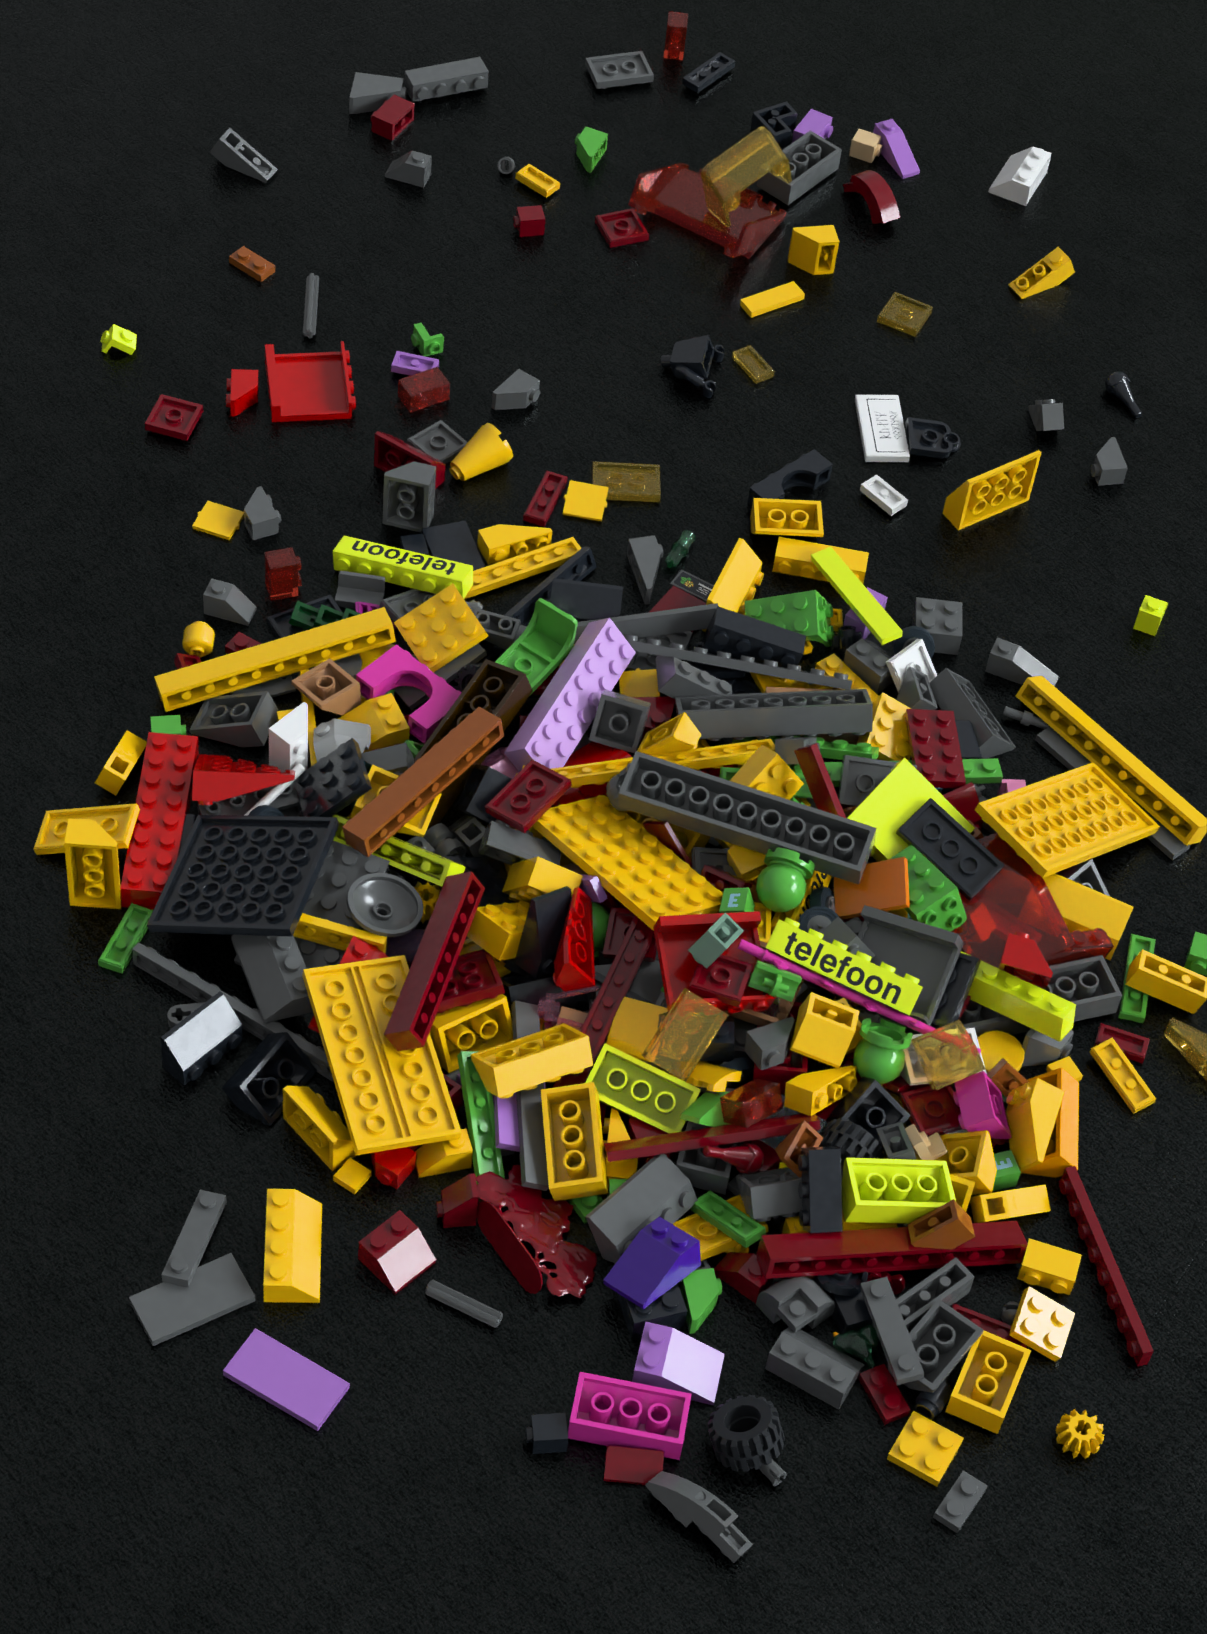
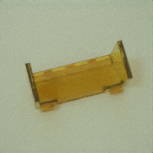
M764 126L751 132L708 163L702 170L701 178L707 209L727 228L731 226L729 212L735 210L740 204V192L765 174L771 172L774 176H781L788 184L792 182L789 160L771 132Z

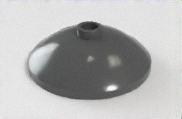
M371 873L364 875L351 885L347 894V908L354 921L365 930L379 936L397 937L405 935L418 926L423 915V902L417 890L404 879L392 874Z

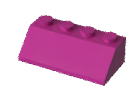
M579 1372L569 1422L568 1438L604 1446L664 1451L665 1458L680 1460L692 1394Z

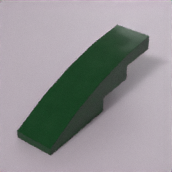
M297 601L289 624L309 630L361 613L348 608L343 613L321 604L320 609Z

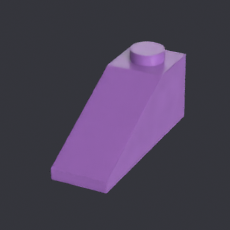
M889 119L875 123L873 133L881 136V155L898 175L904 179L920 174L919 167L905 135L894 120Z

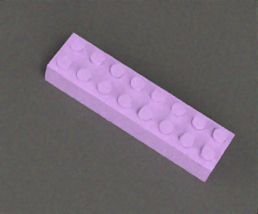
M610 618L590 622L505 750V755L519 772L522 770L523 765L526 766L531 760L549 769L564 767L595 718L601 694L605 689L612 691L635 655L634 649Z

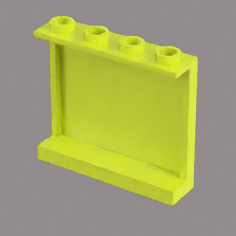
M906 758L899 761L891 769V772L847 817V819L877 828L875 843L870 853V857H873L877 862L889 860L909 846L896 832L930 798L969 833L975 829Z

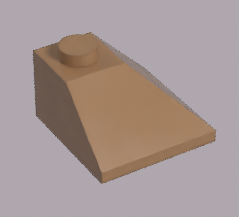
M330 658L291 681L294 687L325 711L344 715L362 704L360 683Z

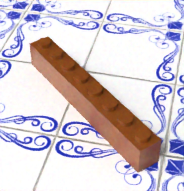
M481 707L467 715L459 725L450 730L442 740L434 744L426 754L417 759L409 769L400 774L393 783L383 789L376 798L366 804L359 813L346 822L342 827L346 844L367 857L374 853L504 737L501 719Z

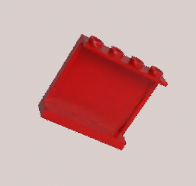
M341 341L340 352L275 354L274 344L265 345V367L272 422L352 419V410L356 409V398L351 396V394H354L353 381H349V379H352L351 365H347L350 363L349 350H345L344 341Z
M760 911L727 913L744 931L721 955L753 964V972L757 960L761 961V959L737 948L741 939L761 948L757 929L761 922ZM724 913L659 916L653 929L668 1014L688 1016L692 1013L703 1012L705 1015H711L718 1011L738 1013L747 1009L761 1012L770 1008L776 999V996H770L768 993L749 987L748 984L739 1007L722 1003L716 998H706L688 992L698 964L688 949Z

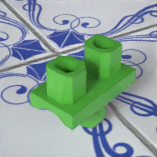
M757 960L747 984L749 987L768 993L770 996H776L792 1002L802 977Z

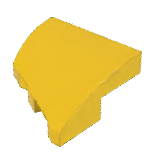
M693 1061L683 1070L680 1080L696 1087L707 1088L708 1091L725 1092L727 1081L740 1082L742 1071L701 1061Z

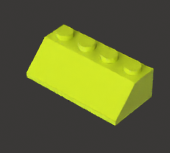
M845 1158L841 1188L842 1210L845 1222L909 1224L953 1199L956 1201L947 1161Z

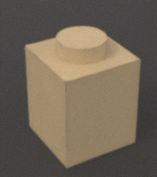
M858 129L852 139L849 156L872 163L876 156L879 157L882 151V145L880 144L881 136Z

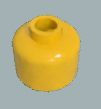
M196 621L188 625L184 630L182 642L185 652L189 655H197L200 658L210 654L214 646V630L202 621Z

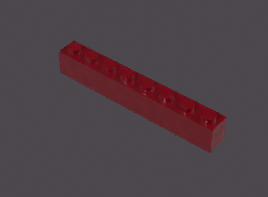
M472 871L446 877L384 1032V1036L397 1051L421 1048L425 1045L485 890V887Z

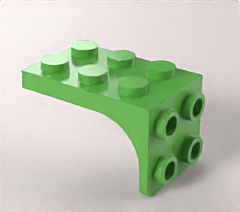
M816 590L745 601L746 616L805 635L806 640L820 642L826 647L832 646L834 629L831 626L830 618L833 617V607Z
M539 598L535 603L533 616L524 632L495 662L525 673L534 692L566 659L572 650L578 622L572 615L555 607L551 602Z
M912 844L890 858L905 857L908 860L910 907L904 909L912 920L950 932L965 923L967 916L958 888Z

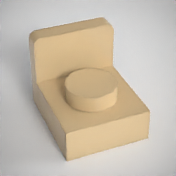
M914 1124L905 1128L921 1160H935L948 1152L938 1133L927 1137L924 1131L919 1133Z

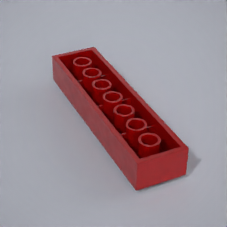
M148 733L136 799L140 811L127 849L120 888L122 907L129 908L130 904L133 903L154 910L178 859L185 815L189 814L193 770L199 756L198 736Z

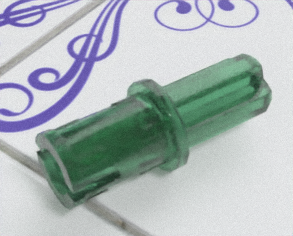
M683 531L678 541L672 544L671 551L665 559V563L668 564L669 568L677 567L681 559L687 556L689 547L695 541V535L691 531Z

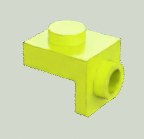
M113 324L101 336L102 352L107 353L111 346L132 355L136 350L137 334Z

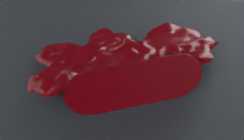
M517 1164L513 1165V1168L508 1174L509 1179H504L491 1171L477 1176L478 1197L484 1200L477 1206L479 1227L519 1284L527 1292L536 1294L541 1290L543 1284L541 1274L543 1272L548 1277L546 1281L547 1288L553 1295L563 1296L570 1293L577 1298H581L586 1293L585 1286L593 1282L595 1275L593 1269L596 1266L597 1255L581 1244L566 1242L562 1238V1233L568 1232L570 1229L568 1216L572 1214L574 1205L564 1200L544 1199L541 1197L542 1190L523 1187L521 1183V1166ZM508 1206V1210L502 1213L501 1208ZM507 1221H510L513 1224V1229L510 1227ZM521 1241H527L533 1246L535 1258L531 1256ZM539 1253H543L544 1258L539 1259ZM540 1262H552L556 1265V1269H546L545 1264L540 1265ZM549 1273H557V1277L553 1278Z

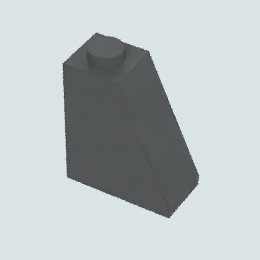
M355 72L349 97V114L377 111L394 94L406 99L407 87H403L404 78Z

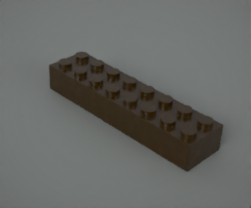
M486 659L416 755L414 763L478 707L499 717L502 721L504 732L533 692L526 674ZM493 747L441 792L442 795L427 830L440 823L462 792L475 765H481Z

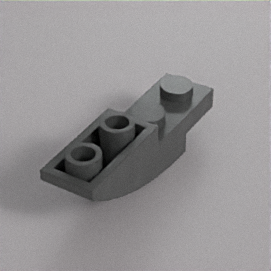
M475 608L473 612L489 636L484 640L505 650L521 636L527 627L521 625L520 620L478 608Z
M663 1471L659 1472L645 1485L652 1492V1495L672 1513L676 1520L680 1521L685 1527L694 1522L700 1531L708 1536L733 1563L753 1545L733 1524L738 1515L703 1487L685 1478Z

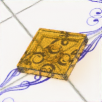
M894 292L879 314L877 322L916 337L931 315L933 307Z

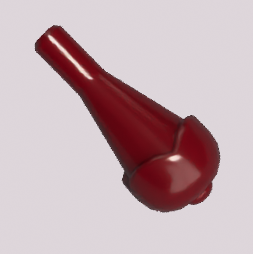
M751 1143L729 1148L705 1146L703 1149L704 1156L721 1159L744 1174L756 1173L761 1169L764 1161V1155L760 1147Z

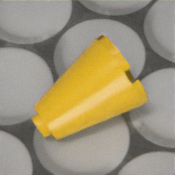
M490 423L482 425L451 461L450 473L456 480L465 481L506 464L513 458L507 440L502 442L498 436L501 432Z

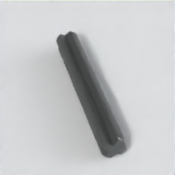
M310 273V276H307L303 335L308 336V338H312L316 334L319 276L314 275V273Z

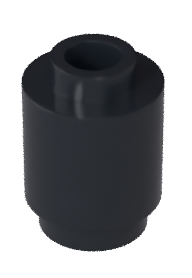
M944 1379L934 1393L920 1391L915 1399V1411L930 1420L939 1416L951 1397L952 1389L950 1384Z

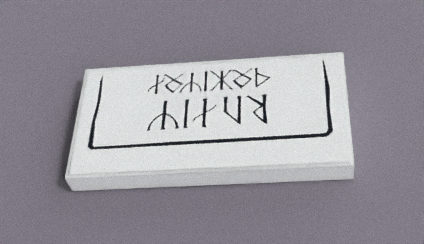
M855 395V406L865 462H909L910 454L899 396Z

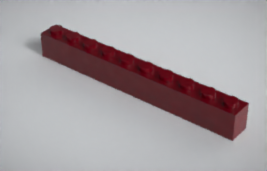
M1017 1221L972 1223L975 1237L954 1249L914 1247L911 1244L908 1227L845 1230L843 1232L761 1235L756 1255L765 1279L834 1275V1273L848 1274L851 1272L869 1273L934 1269L943 1267L954 1258H957L965 1267L1022 1263L1028 1243Z

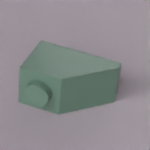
M725 912L688 951L696 962L702 964L707 969L744 930Z

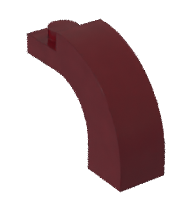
M867 170L851 175L850 182L843 184L844 192H858L864 197L868 204L873 224L886 223L900 218L894 194L884 178L877 172Z

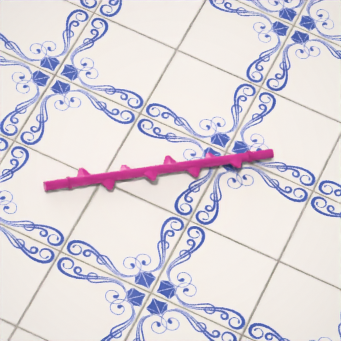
M741 939L737 949L761 959L762 962L766 961L780 970L797 974L802 979L857 1003L869 1011H874L950 1046V1049L954 1048L976 1059L981 1053V1049L958 1039L957 1036L953 1037L894 1008H890L812 972L804 966H799L773 954L767 948L765 950Z

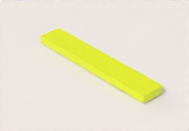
M832 547L811 554V561L881 645L902 637L903 631Z

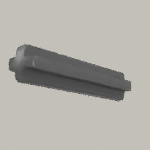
M431 1280L426 1287V1295L494 1328L498 1327L502 1321V1312L435 1280Z

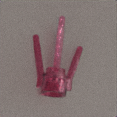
M592 986L556 994L546 993V999L539 998V1019L560 1024L565 1023L572 1027L581 1028L582 1023L559 1017L560 1002H555V999L598 991L599 987Z

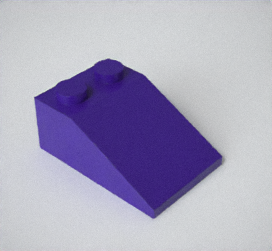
M659 1216L639 1231L604 1278L603 1283L637 1306L645 1309L701 1266L700 1242Z

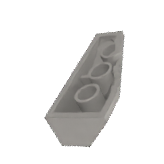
M335 718L326 723H321L314 728L313 745L316 761L318 762L321 758L326 757L351 738L359 744L361 753H363L364 750L369 749L371 744V727L368 724Z

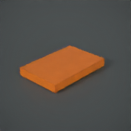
M905 857L866 864L859 885L834 877L835 913L843 920L861 916L864 905L886 912L909 908L908 860Z

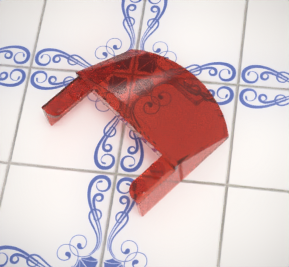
M678 163L638 175L628 204L635 208V212L646 215L647 211L655 213L723 246L724 254L732 258L742 255L750 259L787 214L783 209L777 211L774 202L769 201L768 204L763 202V196L720 175L717 176V179L705 175L706 170L701 168L699 173L689 170L688 164Z
M997 832L978 840L1005 866L971 901L959 892L967 920L951 932L960 935L964 942L962 949L966 954L979 958L981 961L998 968L1009 933L1014 934L1015 931L1030 935L1029 939L1035 940L1049 966L1103 955L1104 959L1114 947L1107 933L1101 928L1090 931L1075 930L1069 932L1044 879L1036 874L1032 867L1023 858L1019 857L1006 841L999 837Z

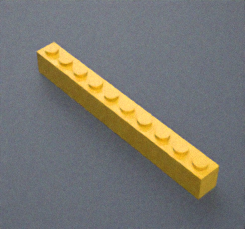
M385 607L157 675L154 678L165 712L296 673L300 670L315 667L329 658L335 661L396 642L390 617Z
M1043 676L1027 677L1016 694V697L1091 763L1094 762L1124 792L1185 845L1201 842L1207 833V818Z

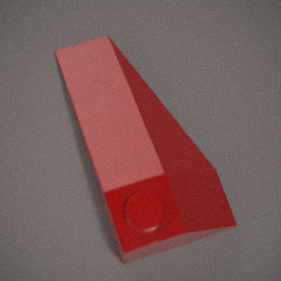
M579 887L574 888L554 961V983L568 995L595 986L592 899Z

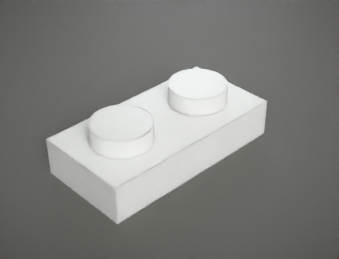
M878 475L861 484L860 491L890 516L907 506L908 499Z

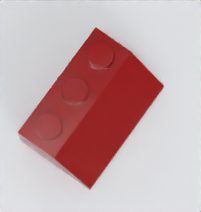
M1015 931L1014 934L1009 933L998 968L1033 985L1046 988L1053 972L1035 940L1029 939L1030 935L1023 932Z

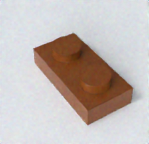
M242 246L229 256L230 264L259 282H262L275 272L274 264L245 246Z
M1004 1058L987 1073V1076L1006 1097L1011 1090L1029 1082Z

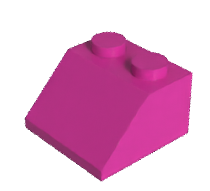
M981 1071L955 1080L956 1091L953 1092V1097L956 1105L960 1107L961 1114L958 1115L961 1128L968 1132L987 1130L990 1133L991 1139L1012 1138L1001 1091L987 1074Z

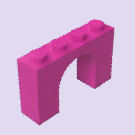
M397 644L356 674V680L360 683L361 695L367 700L383 696L391 689L399 686L416 687L429 697L425 704L409 715L408 721L409 732L424 744L462 693L450 686L445 679L437 676L425 664L420 663L407 650H403Z

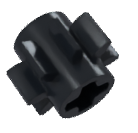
M855 626L839 627L838 633H834L833 636L834 647H839L840 652L845 653L846 649L862 638V632H856Z

